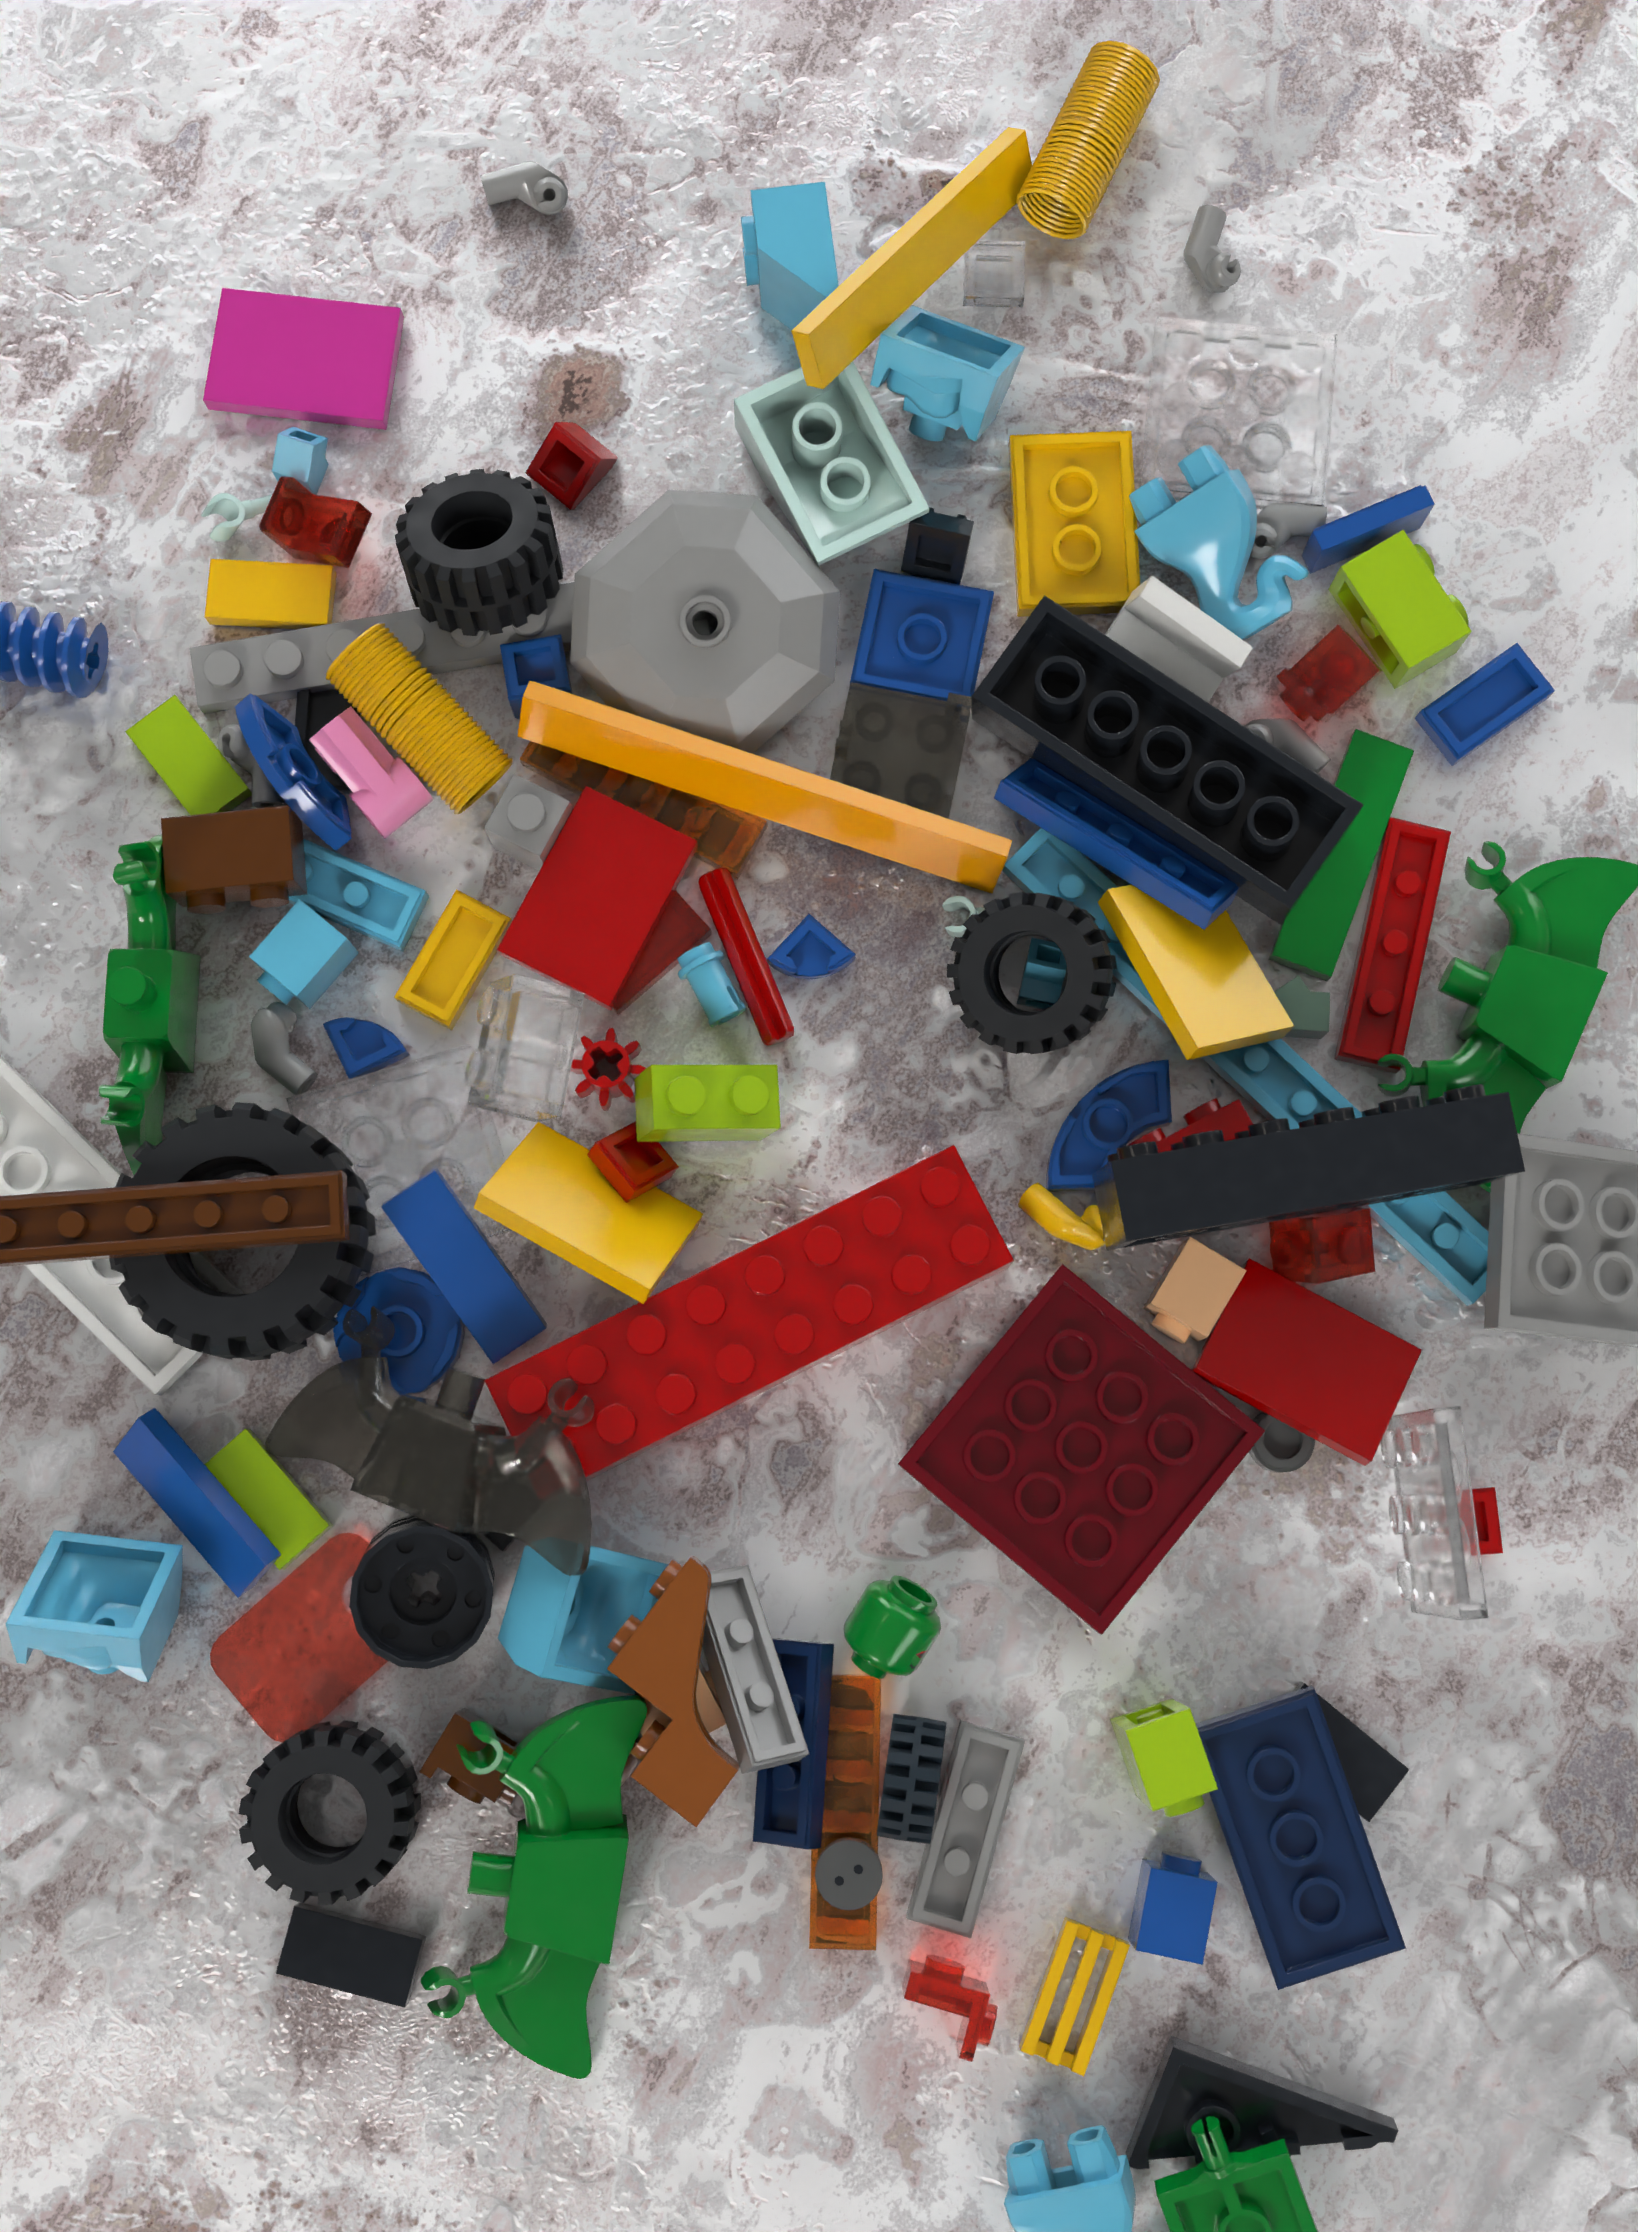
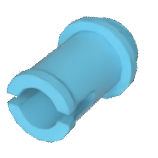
M707 942L692 948L677 959L682 968L678 972V976L681 980L687 979L708 1018L710 1027H715L737 1017L747 1007L741 1001L721 963L725 957L724 953L721 950L715 951L711 942Z

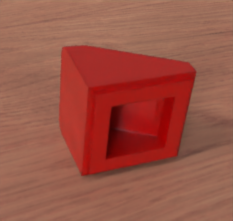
M555 422L525 473L567 508L574 510L612 469L618 457L576 423Z

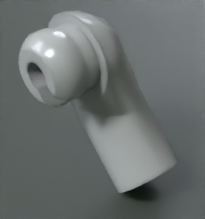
M526 162L480 175L489 206L517 198L535 210L550 215L560 212L568 200V189L564 181L535 162Z

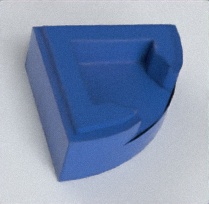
M808 914L767 958V963L775 970L787 976L799 979H819L831 976L845 969L856 959V954L812 915Z
M345 1017L323 1023L349 1080L353 1083L410 1056L402 1042L391 1031L374 1022Z

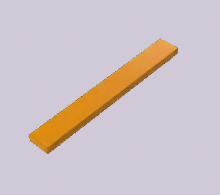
M529 681L522 697L517 737L991 894L994 891L1009 854L1012 840L550 686Z

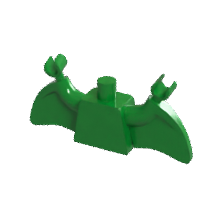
M162 834L152 837L149 841L120 845L118 853L123 859V863L117 864L113 872L114 881L118 885H123L127 907L128 945L127 949H110L107 959L103 1037L104 1041L119 1058V1065L114 1085L104 1084L98 1087L99 1096L109 1098L108 1111L100 1119L101 1124L115 1125L133 1175H135L142 1164L132 1156L145 1141L154 1146L162 1142L163 1133L161 1127L163 1126V1110L168 1079L166 1073H194L201 956L176 950L177 902L166 894Z
M1486 841L1483 843L1481 853L1485 860L1492 864L1494 868L1482 869L1476 865L1474 860L1467 857L1464 869L1465 879L1469 885L1476 889L1485 890L1492 888L1497 894L1493 901L1503 911L1509 922L1508 943L1491 955L1484 970L1454 957L1445 969L1438 986L1439 992L1468 1005L1457 1032L1458 1036L1465 1043L1451 1058L1445 1060H1424L1421 1067H1412L1408 1059L1399 1054L1383 1056L1379 1059L1378 1066H1398L1403 1069L1406 1077L1397 1085L1378 1084V1089L1387 1096L1396 1097L1407 1092L1410 1086H1420L1423 1106H1426V1100L1441 1097L1445 1091L1483 1084L1486 1096L1509 1092L1516 1130L1520 1134L1527 1114L1547 1088L1562 1082L1608 974V972L1597 968L1603 935L1616 912L1638 887V865L1600 857L1567 858L1542 864L1512 882L1503 873L1506 863L1505 851L1495 842ZM1491 1183L1479 1185L1487 1192H1491Z
M639 1695L595 1700L566 1710L550 1718L529 1733L512 1754L503 1750L493 1727L487 1722L480 1720L471 1722L470 1727L473 1734L484 1743H487V1745L480 1751L475 1752L468 1751L462 1745H456L465 1767L471 1773L481 1775L488 1774L493 1770L501 1773L499 1781L513 1789L522 1798L525 1818L517 1822L512 1855L473 1851L467 1894L505 1898L503 1934L507 1938L503 1947L497 1955L489 1960L470 1966L469 1975L458 1978L451 1969L443 1966L433 1967L426 1971L421 1978V1984L425 1990L431 1991L445 1985L451 1986L449 1993L445 1997L430 2001L427 2006L438 2017L452 2018L463 2008L466 1997L476 1995L485 2018L504 2041L535 2063L576 2079L586 2078L591 2072V2047L586 2014L588 1993L600 1963L609 1964L629 1842L626 1814H622L621 1781L628 1756L647 1714L645 1699Z

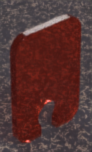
M351 1532L342 1533L329 1539L222 1633L212 1646L210 1660L216 1675L262 1730L274 1741L283 1743L301 1730L305 1731L320 1723L389 1662L376 1655L357 1633L352 1613L344 1603L343 1593L345 1586L353 1577L361 1558L370 1544L368 1540L359 1534Z

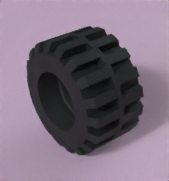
M484 469L470 470V474L458 476V473L445 476V481L439 484L432 482L422 488L423 495L421 497H412L405 505L406 513L399 515L396 523L398 531L395 535L396 546L415 607L420 608L421 615L429 623L437 621L440 629L450 633L456 629H461L463 635L477 636L479 631H489L490 635L503 633L502 628L513 625L515 628H518L528 623L527 617L529 615H540L548 608L546 599L556 597L560 590L558 580L563 579L561 555L550 505H547L546 497L539 488L532 489L531 481L522 476L511 479L510 472L496 470L490 474L485 473Z
M1019 892L1009 894V897L1002 900L994 899L984 904V911L979 915L972 914L963 924L967 928L962 937H955L950 949L955 951L956 955L954 964H947V978H953L955 990L949 991L952 1004L960 1005L964 1013L959 1018L968 1029L975 1028L980 1033V1040L990 1046L998 1045L1003 1047V1051L1014 1054L1030 1053L1031 1055L1045 1053L1067 1047L1072 1042L1081 1040L1091 1032L1090 1028L1096 1022L1102 1020L1108 1011L1105 1008L1109 997L1114 996L1116 983L1112 982L1113 969H1117L1115 955L1110 954L1107 945L1111 942L1105 930L1099 929L1094 922L1096 919L1087 910L1080 909L1074 905V902L1061 897L1037 892ZM1028 935L1043 936L1055 942L1065 957L1068 971L1067 983L1058 1001L1051 1007L1037 1012L1024 1011L1015 1007L1004 995L999 981V966L1006 949L1018 938Z
M344 1720L338 1725H331L330 1721L315 1724L305 1731L301 1730L269 1752L262 1759L264 1761L263 1764L252 1772L246 1783L251 1789L249 1794L240 1801L239 1814L247 1815V1823L239 1829L241 1843L252 1842L255 1852L247 1859L254 1871L262 1865L268 1869L272 1875L265 1883L273 1890L277 1891L283 1885L292 1888L289 1898L291 1900L304 1903L310 1896L318 1897V1905H333L342 1896H346L347 1901L361 1896L370 1886L373 1885L375 1887L387 1876L406 1853L409 1842L415 1837L419 1822L415 1821V1815L421 1809V1793L414 1794L412 1786L418 1779L413 1765L405 1768L399 1759L405 1754L396 1742L391 1747L387 1746L381 1741L384 1733L374 1727L363 1731L357 1729L358 1722ZM315 1774H331L347 1780L357 1789L364 1801L367 1813L366 1829L358 1842L346 1847H332L318 1842L308 1834L300 1821L297 1809L299 1790L306 1779Z

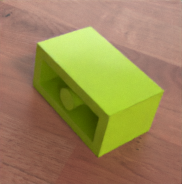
M1404 530L1340 566L1328 588L1394 689L1457 653L1472 632L1468 626L1469 620L1464 606L1454 595L1446 594L1434 576V565L1429 554L1421 545H1413Z
M650 1065L634 1079L637 1142L761 1141L781 1129L777 1065Z
M1170 1698L1110 1719L1135 1795L1152 1811L1163 1809L1166 1817L1185 1814L1205 1804L1202 1797L1203 1794L1218 1789L1189 1707Z

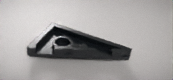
M1170 2036L1125 2155H1127L1129 2166L1137 2170L1149 2169V2160L1194 2156L1196 2164H1200L1203 2162V2158L1196 2139L1191 2132V2126L1197 2120L1202 2119L1209 2141L1213 2143L1206 2121L1208 2116L1218 2118L1230 2153L1244 2152L1281 2139H1285L1290 2156L1301 2155L1300 2146L1342 2142L1344 2150L1367 2149L1382 2142L1394 2143L1399 2130L1394 2118Z

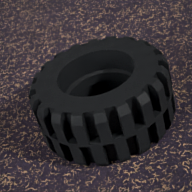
M235 1102L232 1110L226 1111L214 1104L196 1109L195 1115L197 1120L190 1123L177 1117L162 1126L161 1130L166 1138L157 1146L145 1141L132 1155L142 1163L133 1178L121 1173L115 1187L220 1180L250 1172L274 1176L342 1170L347 1174L350 1240L298 1244L292 1259L284 1271L268 1285L248 1294H229L210 1287L197 1275L189 1252L109 1258L111 1270L120 1272L124 1276L125 1281L118 1288L128 1305L140 1308L143 1312L141 1320L155 1332L172 1338L173 1343L190 1350L231 1360L232 1358H242L250 1361L270 1359L271 1354L277 1352L290 1354L307 1347L306 1339L315 1333L327 1334L339 1323L334 1316L343 1305L352 1308L362 1291L355 1288L362 1271L370 1273L374 1254L367 1250L368 1237L376 1235L375 1216L367 1211L365 1202L370 1198L363 1179L358 1177L353 1171V1163L341 1149L311 1125H307L294 1115L277 1108L267 1111L255 1103Z

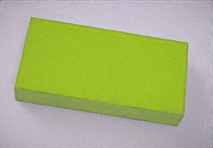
M173 695L125 731L190 815L228 812L252 795L248 786L176 695Z
M245 1428L204 1464L280 1552L281 1556L274 1563L279 1570H285L334 1526L251 1429Z

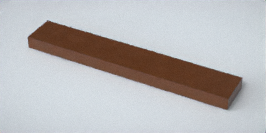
M342 1170L0 1196V1267L350 1240L347 1174Z

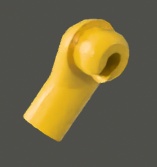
M1040 1183L1031 1185L1021 1196L1018 1207L1052 1236L1086 1250L1098 1249L1105 1245L1098 1205L1088 1206L1083 1215L1079 1217Z

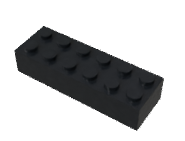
M1045 595L972 695V719L1028 757L1037 760L1237 884L1236 886L1239 887L1236 896L1280 925L1286 920L1334 852L1363 807L1362 803Z
M1479 1084L1445 1091L1441 1097L1426 1100V1106L1423 1107L1420 1106L1419 1096H1409L1378 1103V1108L1362 1111V1117L1355 1118L1353 1107H1346L1314 1114V1119L1299 1122V1128L1290 1130L1288 1119L1285 1118L1249 1125L1248 1130L1235 1133L1234 1140L1224 1141L1222 1130H1214L1182 1137L1183 1142L1172 1144L1171 1151L1158 1153L1156 1141L1117 1148V1153L1107 1156L1108 1163L1092 1174L1106 1250L1484 1185L1525 1172L1509 1092L1486 1096L1484 1085Z

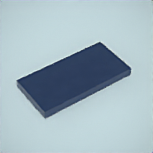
M1311 1685L1197 1723L1196 1727L1218 1787L1217 1790L1211 1791L1209 1794L1277 1989L1280 1990L1406 1949L1314 1687Z

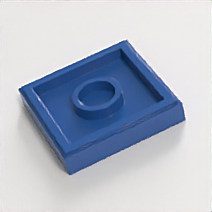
M874 569L850 680V691L970 714L972 695L975 691L994 591Z

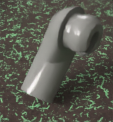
M1203 205L1197 211L1183 255L1184 261L1203 289L1212 293H1222L1238 281L1241 273L1240 263L1238 259L1229 262L1231 255L1228 252L1222 253L1217 246L1227 218L1226 213L1216 206Z
M1271 503L1257 514V529L1250 557L1256 559L1267 558L1273 555L1292 536L1310 537L1315 528L1326 524L1327 507Z
M1257 719L1244 725V727L1316 774L1331 760L1292 719Z
M237 724L225 726L218 735V749L222 755L231 758L233 762L252 775V806L256 808L283 806L284 800L259 767L245 741L240 726Z
M274 1002L267 1008L259 1009L251 1022L255 1061L264 1071L296 1097H300L313 1085L318 1073L290 1051L288 1034L294 1031L295 1023L297 1022L295 1012L284 1003Z

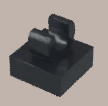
M930 508L929 513L910 521L901 572L960 585L974 521L967 520L966 516L961 514L953 517L936 513L934 508Z

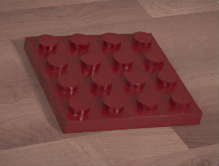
M1062 1264L897 1465L1093 1630L1102 1635L1263 1435L1265 1430Z

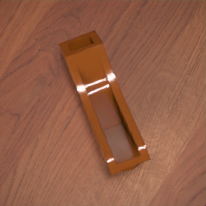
M692 1556L684 1566H681L673 1559L649 1590V1593L658 1599L656 1604L643 1621H640L632 1614L607 1646L617 1654L607 1669L672 1719L667 1727L654 1720L631 1751V1754L641 1762L630 1777L693 1826L697 1827L738 1772L740 1765L711 1737L701 1719L697 1706V1681L712 1575L704 1563L695 1556Z

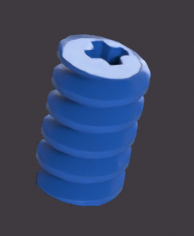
M1 601L0 680L5 682L19 680L27 687L43 685L49 692L54 693L67 690L73 697L86 698L94 692L100 683L107 666L109 651L106 627L101 622L95 627L89 638L87 637V623L84 618L73 617L68 624L66 632H64L63 617L59 612L54 611L47 614L40 627V616L36 607H25L17 620L14 604L9 601Z

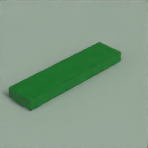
M1355 729L1350 737L1333 785L1362 803L1363 807L1348 832L1280 926L1269 960L1324 981H1328L1332 977L1414 750Z

